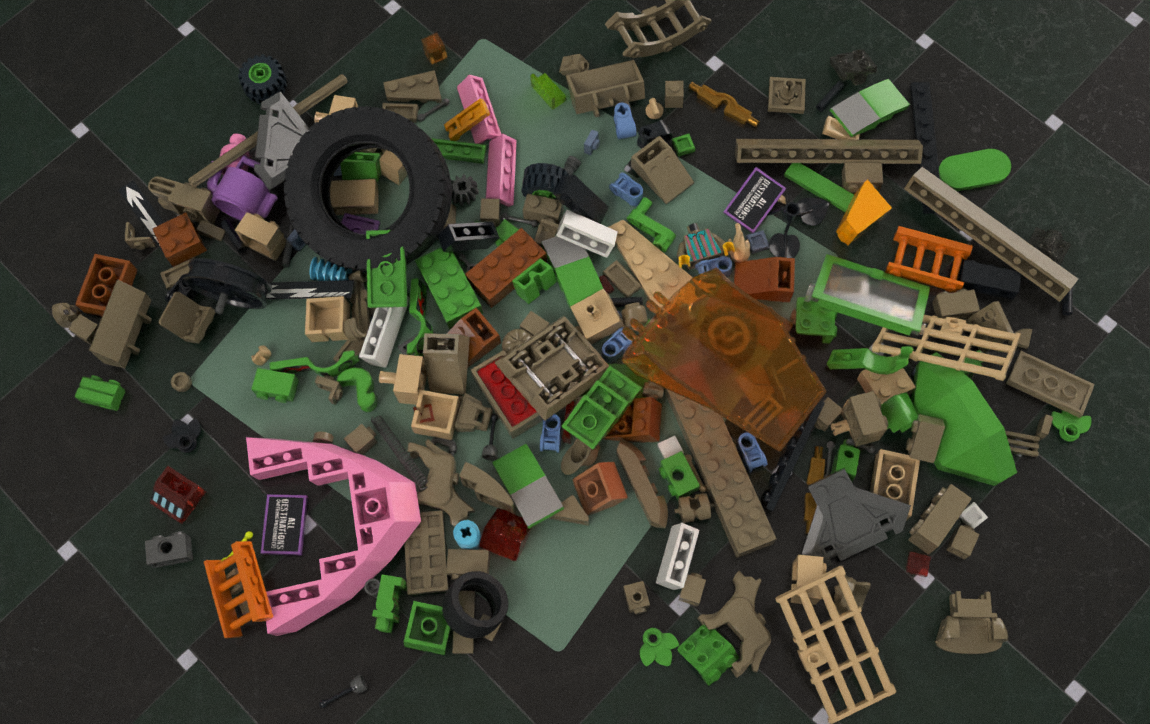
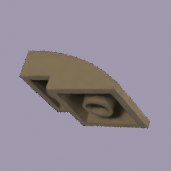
M465 462L459 475L463 486L475 490L479 501L515 515L514 503L504 488L486 472Z

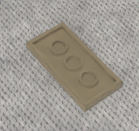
M1020 351L1006 382L1007 385L1079 418L1083 416L1095 385L1023 351Z

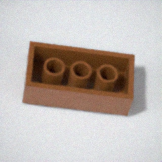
M520 228L469 270L465 276L472 289L493 308L515 289L512 282L513 279L540 258L547 263V255Z

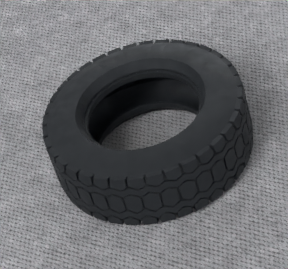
M369 106L351 107L331 113V115H327L319 120V123L316 122L308 129V132L304 133L299 140L300 142H297L293 149V155H290L287 164L288 168H286L284 178L286 180L284 182V194H286L284 198L292 225L308 247L333 264L367 272V259H370L371 269L378 268L379 264L383 261H388L391 264L396 263V258L398 261L401 260L400 248L403 246L406 264L420 257L433 245L438 238L437 235L443 230L449 216L452 202V184L445 158L429 135L412 121L398 113ZM378 148L394 153L402 162L409 179V198L401 216L391 226L384 229L390 230V232L370 236V239H366V234L351 231L338 219L331 204L330 187L334 173L348 156L360 150ZM389 253H392V254H391L390 256H388V257H382V256H384V255H388Z

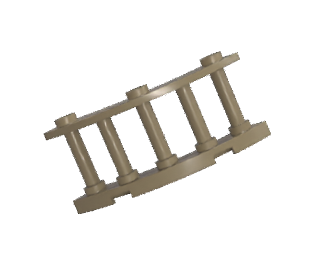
M665 0L666 3L658 8L653 6L643 10L639 15L616 12L605 25L610 30L619 31L628 48L622 53L623 56L637 58L669 52L672 48L682 44L697 33L704 31L712 20L702 15L699 16L691 0ZM683 5H685L694 20L693 23L684 29L674 14ZM665 17L670 19L677 33L667 38L657 21ZM647 25L651 26L659 40L648 42L640 28ZM627 30L634 31L640 42H633Z

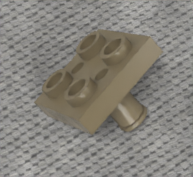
M770 77L768 112L804 114L806 79Z
M999 301L989 304L965 319L967 324H977L981 327L1013 333ZM976 334L975 337L977 339L996 342L1000 344L1007 341L1005 339H1000L981 334ZM978 347L982 353L990 351V349Z

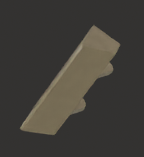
M634 60L566 75L571 101L576 114L593 111L596 118L600 116L598 109L612 107L618 103H626L630 107L629 102L645 99L644 80Z
M117 280L89 351L104 364L126 368L131 353L138 355L140 349L135 347L134 344L143 322L150 324L152 318L146 315L151 303L150 297L145 292Z

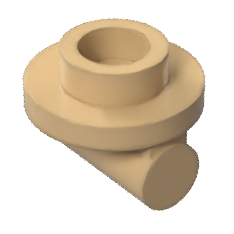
M655 98L649 100L650 104L646 107V115L651 119H658L663 115V107L656 102Z

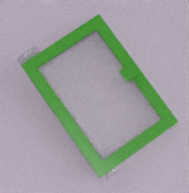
M826 254L816 284L810 282L804 301L818 302L817 306L909 336L910 333L923 335L926 324L922 323L930 287L885 273L876 268L872 269Z

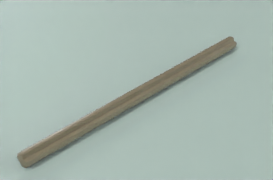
M340 74L293 108L299 116L347 84V78ZM258 131L188 179L189 184L196 188L254 148L257 144Z

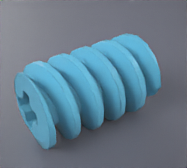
M317 257L312 259L309 270L311 280H349L348 276L352 273V269L348 268L346 271L344 267L339 269L336 264L331 267L332 263L329 261L324 265V259H320L319 263Z
M463 520L455 526L453 536L461 549L478 550L481 547L483 538L478 526L474 522Z

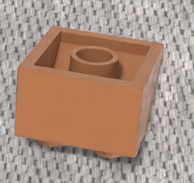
M615 462L597 463L572 479L583 510L587 515L613 507L628 498Z

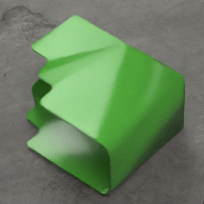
M907 392L894 395L881 404V413L883 416H886L888 421L887 429L890 428L893 433L899 429L902 433L912 427L913 421L918 418V413Z

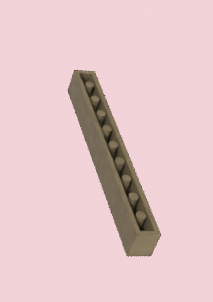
M736 139L735 158L737 163L921 164L923 145L919 140Z
M921 167L904 188L1059 302L1077 282V277L925 168Z

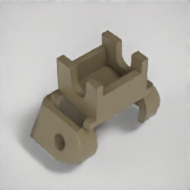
M956 591L955 594L949 596L951 616H946L941 621L935 640L939 648L959 654H985L996 651L1002 646L1003 642L1008 641V633L1001 618H997V613H992L990 592H985L984 595L978 596V599H961V591Z

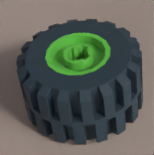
M261 54V57H258V55H255L253 59L248 58V62H244L242 64L243 68L239 69V82L246 96L254 102L256 100L258 104H261V101L270 98L278 92L285 93L284 88H287L286 76L279 62L276 59L273 60L272 56L266 57V55Z
M531 164L524 170L522 195L526 197L527 194L559 200L553 193L561 177L569 174L563 168L553 164Z

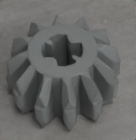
M464 174L462 178L456 175V180H451L453 203L459 202L463 206L464 202L470 205V200L475 201V195H478L477 182L473 181L471 176L466 179Z

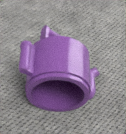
M246 155L242 156L236 168H227L219 185L218 181L222 170L208 179L207 189L211 191L212 203L227 215L240 221L246 212L252 215L255 213L266 218L278 199L276 195L270 193V190L262 180L254 174L241 169L244 164L253 168L254 164H260L255 160L247 158Z

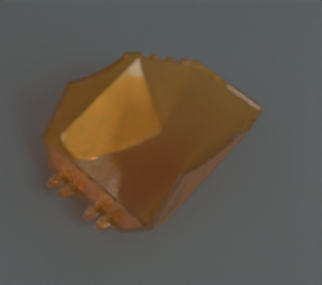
M717 267L693 277L669 299L656 291L653 298L663 306L660 308L652 300H648L645 304L651 312L655 313V316L645 327L636 319L632 318L630 320V325L634 330L640 332L638 335L627 327H624L622 331L626 338L632 341L624 352L622 362L635 375L713 410L772 448L781 451L827 392L816 373L811 371L805 361L807 359L805 355L800 353L794 343L796 341L795 338L791 337L785 328L784 320L770 306L762 304L736 286Z

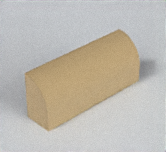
M376 179L331 182L330 198L336 215H344V213L351 215L378 214L379 196Z

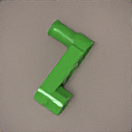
M643 197L636 209H633L628 215L627 221L655 238L652 244L662 252H666L675 240L676 235L670 229L645 216L647 210L652 206V202L648 198Z

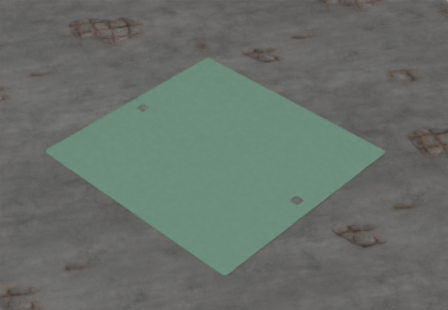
M486 39L479 40L439 86L442 102L443 99L447 98L449 99V104L440 107L426 116L424 121L420 122L417 118V123H414L429 135L430 138L450 140L448 137L449 132L445 130L444 124L464 110L457 86L468 75L483 78L501 135L505 134L517 140L514 205L508 207L501 204V215L507 213L508 216L524 219L523 206L526 197L522 195L521 189L524 170L527 166L536 163H548L564 168L567 158L573 156L581 162V165L572 175H576L609 206L601 225L609 227L621 220H625L653 243L655 238L627 221L628 215L637 206H631L609 189V185L619 178L621 172L627 174L632 180L642 186L643 197L648 198L652 202V206L647 210L645 216L670 229L676 235L668 250L663 253L677 265H679L677 258L678 247L683 241L684 235L689 234L687 230L688 225L697 223L699 230L709 229L711 233H715L725 242H728V239H731L733 242L736 234L735 224L737 222L723 213L737 194L735 191L678 157L694 181V184L668 204H665L640 176L636 178L624 170L630 162L631 156L641 150L637 145L639 137L637 131L635 137L618 139L614 117L601 109H598L600 116L596 118L593 111L576 114L568 89ZM427 101L418 111V115L426 113L440 103ZM471 130L465 132L457 140L458 142L475 143ZM591 130H594L599 134L600 144L597 150H593L592 154L588 155L584 153V143ZM486 139L482 143L487 145L484 164L445 159L451 180H456V175L462 178L464 174L466 179L471 176L478 186V195H475V201L470 200V205L464 202L463 206L459 202L454 204L451 199V203L456 206V224L474 223L476 220L481 222V198H486L489 141L492 139ZM381 175L377 182L379 196L378 214H357L356 216L380 221L378 230H384L391 226L401 216L408 202V175L400 185ZM563 205V206H564L563 215H564V213L566 212V210H569V211H570V209H569L568 207H566L565 205ZM336 215L342 222L344 215ZM767 215L754 233L763 230L769 243L770 238L774 234L781 233L784 235L787 223L774 215ZM507 219L517 229L522 228L534 240L538 226L533 227L531 224ZM741 226V231L743 232V236L745 239L746 235L752 233ZM790 226L787 235L797 236L800 243L799 251L794 258V293L790 303L733 297L735 262L732 261V272L728 278L708 284H701L711 292V295L691 305L690 310L697 317L698 321L690 327L674 332L675 336L672 342L681 346L677 357L668 352L663 357H658L633 346L616 362L611 364L649 366L648 382H650V378L659 379L660 382V373L697 360L725 422L744 395L735 379L760 363L765 366L793 326L790 316L793 309H796L797 298H812L826 254L838 256ZM436 240L420 257L441 248L439 240ZM494 242L488 249L459 252L466 257L470 264H478L494 251L497 246ZM305 244L301 251H298L290 260L289 267H284L272 282L312 281L309 275L312 259L317 257L319 263L320 259L324 258ZM616 244L607 258L586 249L602 287L609 294L610 298L625 297L603 275V271L617 260L635 278ZM769 249L755 254H751L750 251L747 261L774 256ZM455 255V257H456V259H457L459 265L461 266V268H462L464 274H466V273H467V267H466L465 264H464L463 262H461V261L457 258V256ZM415 260L406 264V285L409 298L411 279L419 278L426 286ZM683 264L682 269L699 282L698 270L696 268L688 270L687 265ZM722 265L719 268L726 270L728 267ZM558 281L546 291L540 290V296L530 304L520 298L514 289L491 308L474 291L482 306V315L496 330L501 340V344L467 368L466 393L479 400L484 407L493 409L474 380L471 369L503 351L502 341L504 336L513 329H520V324L530 311L549 322V324H552L564 315L574 327L579 326L572 309L569 308L564 293L561 292ZM364 282L365 290H367V282ZM426 288L425 318L431 324L435 334H447L449 328L430 291ZM641 288L631 297H642L647 319L660 325V317ZM346 298L350 304V318H352L353 304L350 302V298ZM307 299L266 300L267 306L264 309H249L191 376L192 385L264 438L313 442L314 433L327 432L334 437L333 445L354 452L344 438L361 424L365 428L369 426L376 433L374 438L378 443L363 456L377 460L413 482L415 481L390 449L377 428H375L371 418L373 416L372 420H374L377 416H382L381 419H384L388 425L387 427H390L395 438H398L397 440H399V443H401V446H404L403 449H406L405 451L407 452L408 443L427 447L425 441L427 439L431 441L434 438L413 432L411 425L414 412L418 410L416 405L399 403L393 392L394 384L379 382L380 371L396 373L399 354H402L398 346L417 335L421 329V322L417 321L409 313L410 300L387 367L370 365L361 358L353 366L354 368H363L368 371L374 381V390L372 392L376 395L378 404L371 412H365L360 409L357 403L356 385L342 387V398L337 401L336 405L332 404L328 399L330 392L318 388L315 384L318 374L313 370L291 373L295 374L299 380L293 402H277L275 397L263 400L257 398V395L251 390L257 368L270 370V362L308 357L316 367L326 368L336 364L333 358L347 340L332 341L329 338V341L311 342L305 335ZM615 307V308H616L617 311H620V313H621V311H622L625 307ZM727 307H731V311H735V308L740 309L739 313L746 312V317L749 318L751 316L753 318L752 322L757 324V330H759L757 349L749 362H744L741 367L735 365L734 369H730V366H726V369H724L720 364H718V367L714 366V362H708L707 356L704 357L702 350L699 348L698 337L702 322L705 321L707 315L711 316V312L714 310L717 313L720 308H723L724 311L727 310ZM665 321L668 325L674 324L672 321ZM627 328L624 332L637 341L642 329L631 331V328ZM611 334L591 344L600 356L602 346L612 337ZM264 345L271 351V356L265 364L259 366L252 361L251 356L259 351V346ZM613 350L606 351V353L609 355L615 353ZM428 377L426 378L424 391H430ZM663 391L662 399L657 398V401L662 404L659 442L630 443L636 446L646 459L641 465L646 466L650 475L648 476L650 484L654 483L657 488L658 494L656 496L664 495L666 503H668L672 496L667 487L669 485L667 479H663L658 470L660 468V461L664 458L657 444L676 436L684 456L691 455V452ZM447 394L452 396H464V394ZM576 400L556 413L561 420V426L574 410ZM484 414L479 415L478 422H482ZM498 417L495 423L493 445L498 450L497 459L527 444L560 502L573 495L582 507L572 479L597 463L615 462L628 496L627 499L613 507L588 515L589 526L547 518L528 528L515 503L516 513L514 515L479 501L475 490L464 487L460 477L458 485H455L454 489L458 496L475 509V513H470L469 518L466 520L474 522L480 530L483 542L478 550H489L490 552L489 574L497 579L505 588L509 602L506 615L554 651H562L651 525L617 457V448L620 441L602 440L598 444L600 450L596 461L592 465L581 466L575 473L565 475L561 470V461L577 439L574 435L561 427L560 453H556L553 450H544L542 452L540 451V438L543 421L512 439ZM490 419L487 431L476 429L474 432L454 431L452 440L457 446L456 453L454 454L457 465L456 473L460 475L465 462L472 464L494 478L510 496L492 463L495 460L482 458L483 448L489 445L492 420ZM550 421L547 424V426L549 428H555L558 423L556 421ZM436 443L437 447L449 453V447ZM421 457L411 459L414 460L413 463H416L427 480L430 470L424 464ZM680 473L672 475L675 480L683 479ZM349 479L328 483L330 487L352 502ZM415 483L417 492L425 490L419 489V486H417V484ZM419 505L420 513L440 511L426 505ZM444 512L446 555L448 558V549L461 548L453 536L455 527L450 524V517ZM494 517H499L531 530L528 540H523L491 527ZM476 592L479 596L486 600L484 596H482L479 592Z

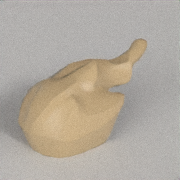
M736 223V234L732 242L735 252H728L733 262L747 261L750 256V243L748 239L745 241L739 223Z

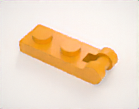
M478 99L444 124L445 130L449 132L448 137L450 141L459 140L461 135L491 115L483 99Z

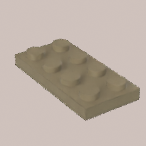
M443 510L421 512L420 524L404 543L408 595L446 592L449 589L448 575L446 573L447 555Z

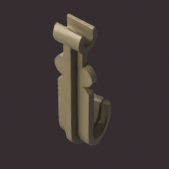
M358 270L348 276L349 280H354V293L350 298V302L353 304L352 318L343 321L346 337L351 342L364 340L370 326L369 308L366 301L367 290H365L364 283L367 282V272L362 274V271Z

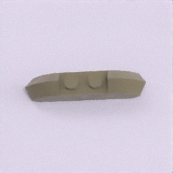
M621 439L617 448V457L649 524L657 528H666L668 520L667 503L664 495L656 496L658 491L655 484H650L648 476H650L645 465H641L646 461L644 455L632 443Z

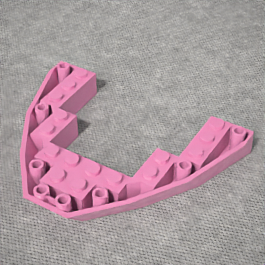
M246 437L250 475L258 480L308 469L309 481L317 486L349 479L358 545L357 551L319 559L321 580L266 592L274 617L266 621L267 634L279 636L297 632L352 599L369 579H373L394 558L421 522L415 482L377 460L333 444Z

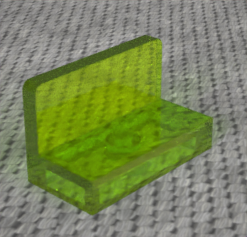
M534 73L530 75L531 86L552 110L567 100L566 95L546 73L538 78Z

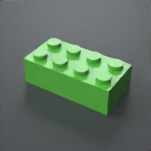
M441 247L415 260L417 268L449 330L474 308H477L483 314L482 306L453 251L443 252Z

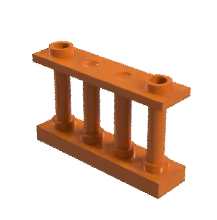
M898 226L893 238L894 241L899 243L894 263H888L885 273L942 288L950 293H954L963 287L964 282L957 281L962 260H967L971 254L972 245ZM907 244L917 247L913 268L901 265ZM926 249L936 253L931 273L920 270ZM944 254L954 257L950 278L939 276Z
M236 541L231 544L233 555L223 561H204L224 638L243 636L240 627L251 620L253 622H262L274 618L251 541ZM236 562L239 573L227 580L224 569ZM242 582L244 593L232 599L229 588ZM247 601L250 612L237 618L235 607Z

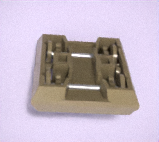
M564 315L495 361L496 366L544 421L592 388L609 367L596 349Z

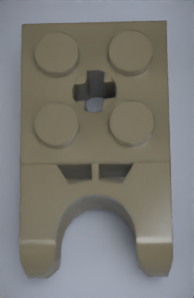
M159 176L152 178L148 184L151 193L159 197L158 202L163 208L176 212L178 216L187 213L194 222L200 223L201 220H204L214 225L220 209L212 203L210 190L206 188H193L187 182L183 184Z

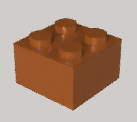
M183 213L152 228L166 259L173 267L207 251L193 221L187 213Z

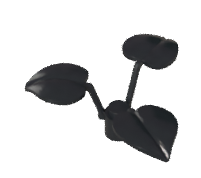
M803 198L797 203H787L785 208L781 206L780 209L769 212L767 214L769 216L782 212V218L787 221L784 235L777 233L769 240V250L774 257L795 258L799 251L800 243L797 236L787 235L791 222L796 217H801L802 222L806 225H819L825 218L830 202L819 198Z

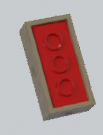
M503 350L472 368L471 373L509 435L514 439L544 419L496 366L495 361L506 355V352Z

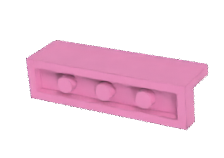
M468 75L457 86L463 108L466 109L481 98L485 101L491 114L470 129L475 144H482L486 139H494L500 136L501 132L483 78Z
M502 134L489 141L486 199H500L501 204L510 207L514 205L517 140Z

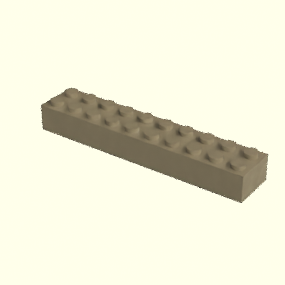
M697 360L660 373V383L664 385L665 395L707 488L711 501L715 505L714 508L736 558L774 544L776 536Z

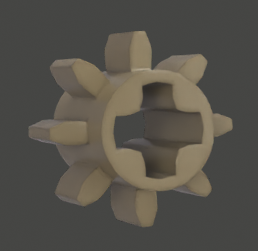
M650 378V382H644L642 396L652 397L655 400L657 398L662 399L664 385L659 384V379Z

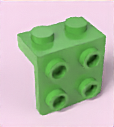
M797 298L796 333L822 336V343H830L837 335V326H835L837 312L817 306L819 299Z
M705 625L699 627L678 647V652L699 672L704 682L709 686L717 681L729 667H732L731 664L739 659L734 647L715 629L708 630Z

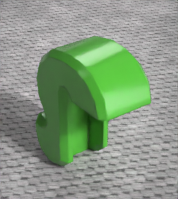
M353 367L342 371L338 375L337 382L342 387L356 385L357 403L361 410L371 412L377 407L378 399L374 392H372L374 390V381L368 371L363 368Z

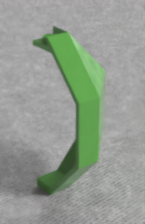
M937 352L934 353V354H932V356H937V357L943 358V357H942L940 354H938ZM920 361L915 368L913 384L916 388L912 392L911 401L918 415L935 417L944 421L945 429L934 461L937 469L993 486L1016 474L1017 470L1005 429L974 382L964 373L954 368Z

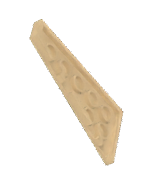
M621 220L608 227L617 231L615 244L635 278L642 285L644 293L660 319L665 312L675 309L684 303H689L691 306L711 295L709 290L685 270L679 268V265L625 220Z

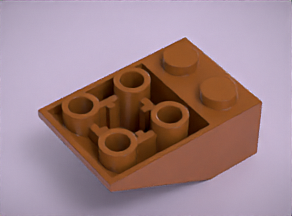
M771 257L735 262L733 297L790 303L794 293L795 259Z
M474 308L462 317L447 333L470 337L468 368L501 344L499 334L477 308Z
M652 397L635 398L603 440L621 441V439H624L628 442H659L662 404Z

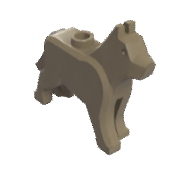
M429 439L425 441L427 447L408 443L410 457L412 459L421 457L424 464L430 470L427 477L428 483L425 485L428 488L417 492L418 504L443 510L449 515L450 524L454 527L459 522L468 519L470 513H475V509L463 501L454 489L455 485L459 483V473H456L457 465L455 458L434 445Z
M740 571L733 578L735 592L723 608L714 614H702L698 617L700 623L705 625L708 630H714L727 624L742 641L739 649L740 661L731 664L733 667L731 671L736 678L742 675L749 665H751L752 671L757 673L762 657L771 643V635L764 626L766 624L764 617L760 613L756 614L755 598L762 580H755L751 576H744Z

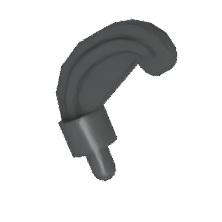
M437 437L431 440L434 445L440 443L449 447V453L454 457L457 446L453 440Z

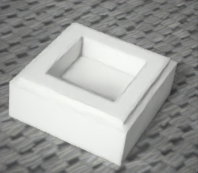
M676 436L657 444L664 459L680 451L683 452Z
M975 502L968 506L960 515V519L973 529L988 518Z

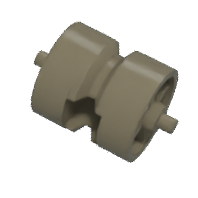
M707 493L696 494L694 498L690 496L678 497L679 507L674 509V511L679 513L682 523L693 522L695 518L699 520L711 519L710 509L715 507V505L710 503Z

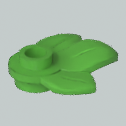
M1063 410L1061 413L1053 411L1051 414L1053 426L1059 430L1061 438L1068 442L1078 439L1080 434L1087 432L1091 426V416L1079 418ZM1066 430H1070L1072 435L1067 434Z
M657 628L647 629L643 635L644 644L640 649L641 661L646 667L654 660L660 665L670 666L672 661L671 649L679 646L676 637L670 633H662ZM651 635H655L657 637V641L651 642L649 640V637Z

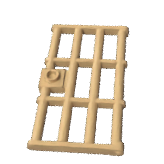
M893 307L890 315L912 320L914 312L899 310ZM924 315L922 322L929 323L928 327H921L920 332L911 331V333L923 335L921 340L888 333L889 329L883 327L872 346V352H882L896 356L901 353V349L882 345L883 340L917 347L916 351H913L909 356V359H913V361H923L954 368L957 371L963 370L1004 381L1020 341L1021 333L1015 334L981 327L977 324H967L966 320L946 317V319L934 315ZM935 325L942 326L940 331L933 328ZM963 331L971 332L970 336H963ZM976 334L1010 340L1013 343L1010 346L975 337ZM930 336L966 345L962 349L927 340ZM971 346L1008 353L1006 358L971 351L970 348ZM923 349H929L960 356L958 361L923 354L922 351ZM966 358L1002 365L1003 367L1000 371L964 363Z
M838 566L775 598L776 602L780 603L794 636L792 639L799 647L797 652L805 670L810 673L812 677L810 679L811 683L815 684L829 718L827 720L829 724H833L896 693V689L890 683L878 655V647H875L860 613L862 611L861 607L857 606L845 578L846 572L843 566ZM834 576L837 578L850 609L840 615L825 583L826 580ZM816 585L831 617L830 620L820 624L806 592L807 589ZM797 594L813 627L801 633L787 599ZM852 616L867 648V651L857 656L842 623L843 620ZM833 625L849 659L839 665L823 631ZM816 634L818 641L807 646L804 639ZM869 657L884 688L883 691L873 695L859 663ZM828 662L830 669L819 674L817 667ZM852 666L866 698L857 704L854 703L841 673L842 670ZM832 675L847 706L846 709L838 713L835 712L822 680Z

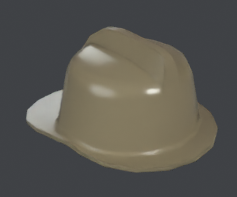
M577 438L563 456L561 461L562 472L565 475H571L581 466L592 465L596 461L600 446L598 445L593 450Z

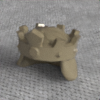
M845 575L857 606H860L862 609L870 589V583L857 582L852 577ZM838 584L834 587V604L839 614H842L850 609Z

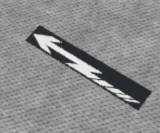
M133 180L118 191L163 252L152 228L164 222Z
M354 280L269 282L272 290L267 294L266 300L312 299L339 296L351 298Z

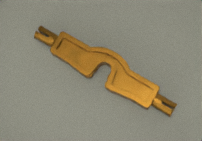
M693 82L689 85V89L697 93V98L706 102L712 108L717 109L721 104L725 103L727 104L724 110L726 116L737 120L743 125L749 123L755 128L759 125L760 121L751 116L752 112L738 105L732 96L726 93H718L706 85L700 87Z
M815 446L814 457L810 460L807 485L824 477L825 459H822L823 447L821 446L820 448ZM811 493L805 494L804 521L807 522L806 534L809 532L817 507Z

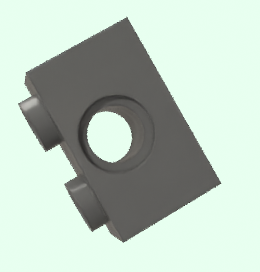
M174 532L171 534L172 536H154L152 540L145 541L146 564L152 568L193 561L191 537L184 532ZM172 545V550L166 553V548Z

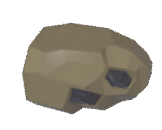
M58 303L52 306L54 319L60 326L70 328L73 320L80 314L82 315L78 308L68 303Z

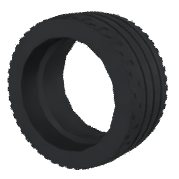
M471 571L458 577L449 587L443 598L442 612L448 626L462 637L478 639L490 634L500 625L508 611L509 602L505 588L497 579L488 573ZM462 590H473L484 596L491 608V618L489 620H477L465 613L459 602V592Z

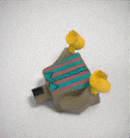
M693 223L687 226L689 234L684 235L683 241L679 244L677 258L679 268L686 264L687 269L690 270L694 269L695 264L700 261L721 257L723 252L725 256H728V251L735 252V248L732 242H725L715 233H711L709 229L699 230L697 223Z

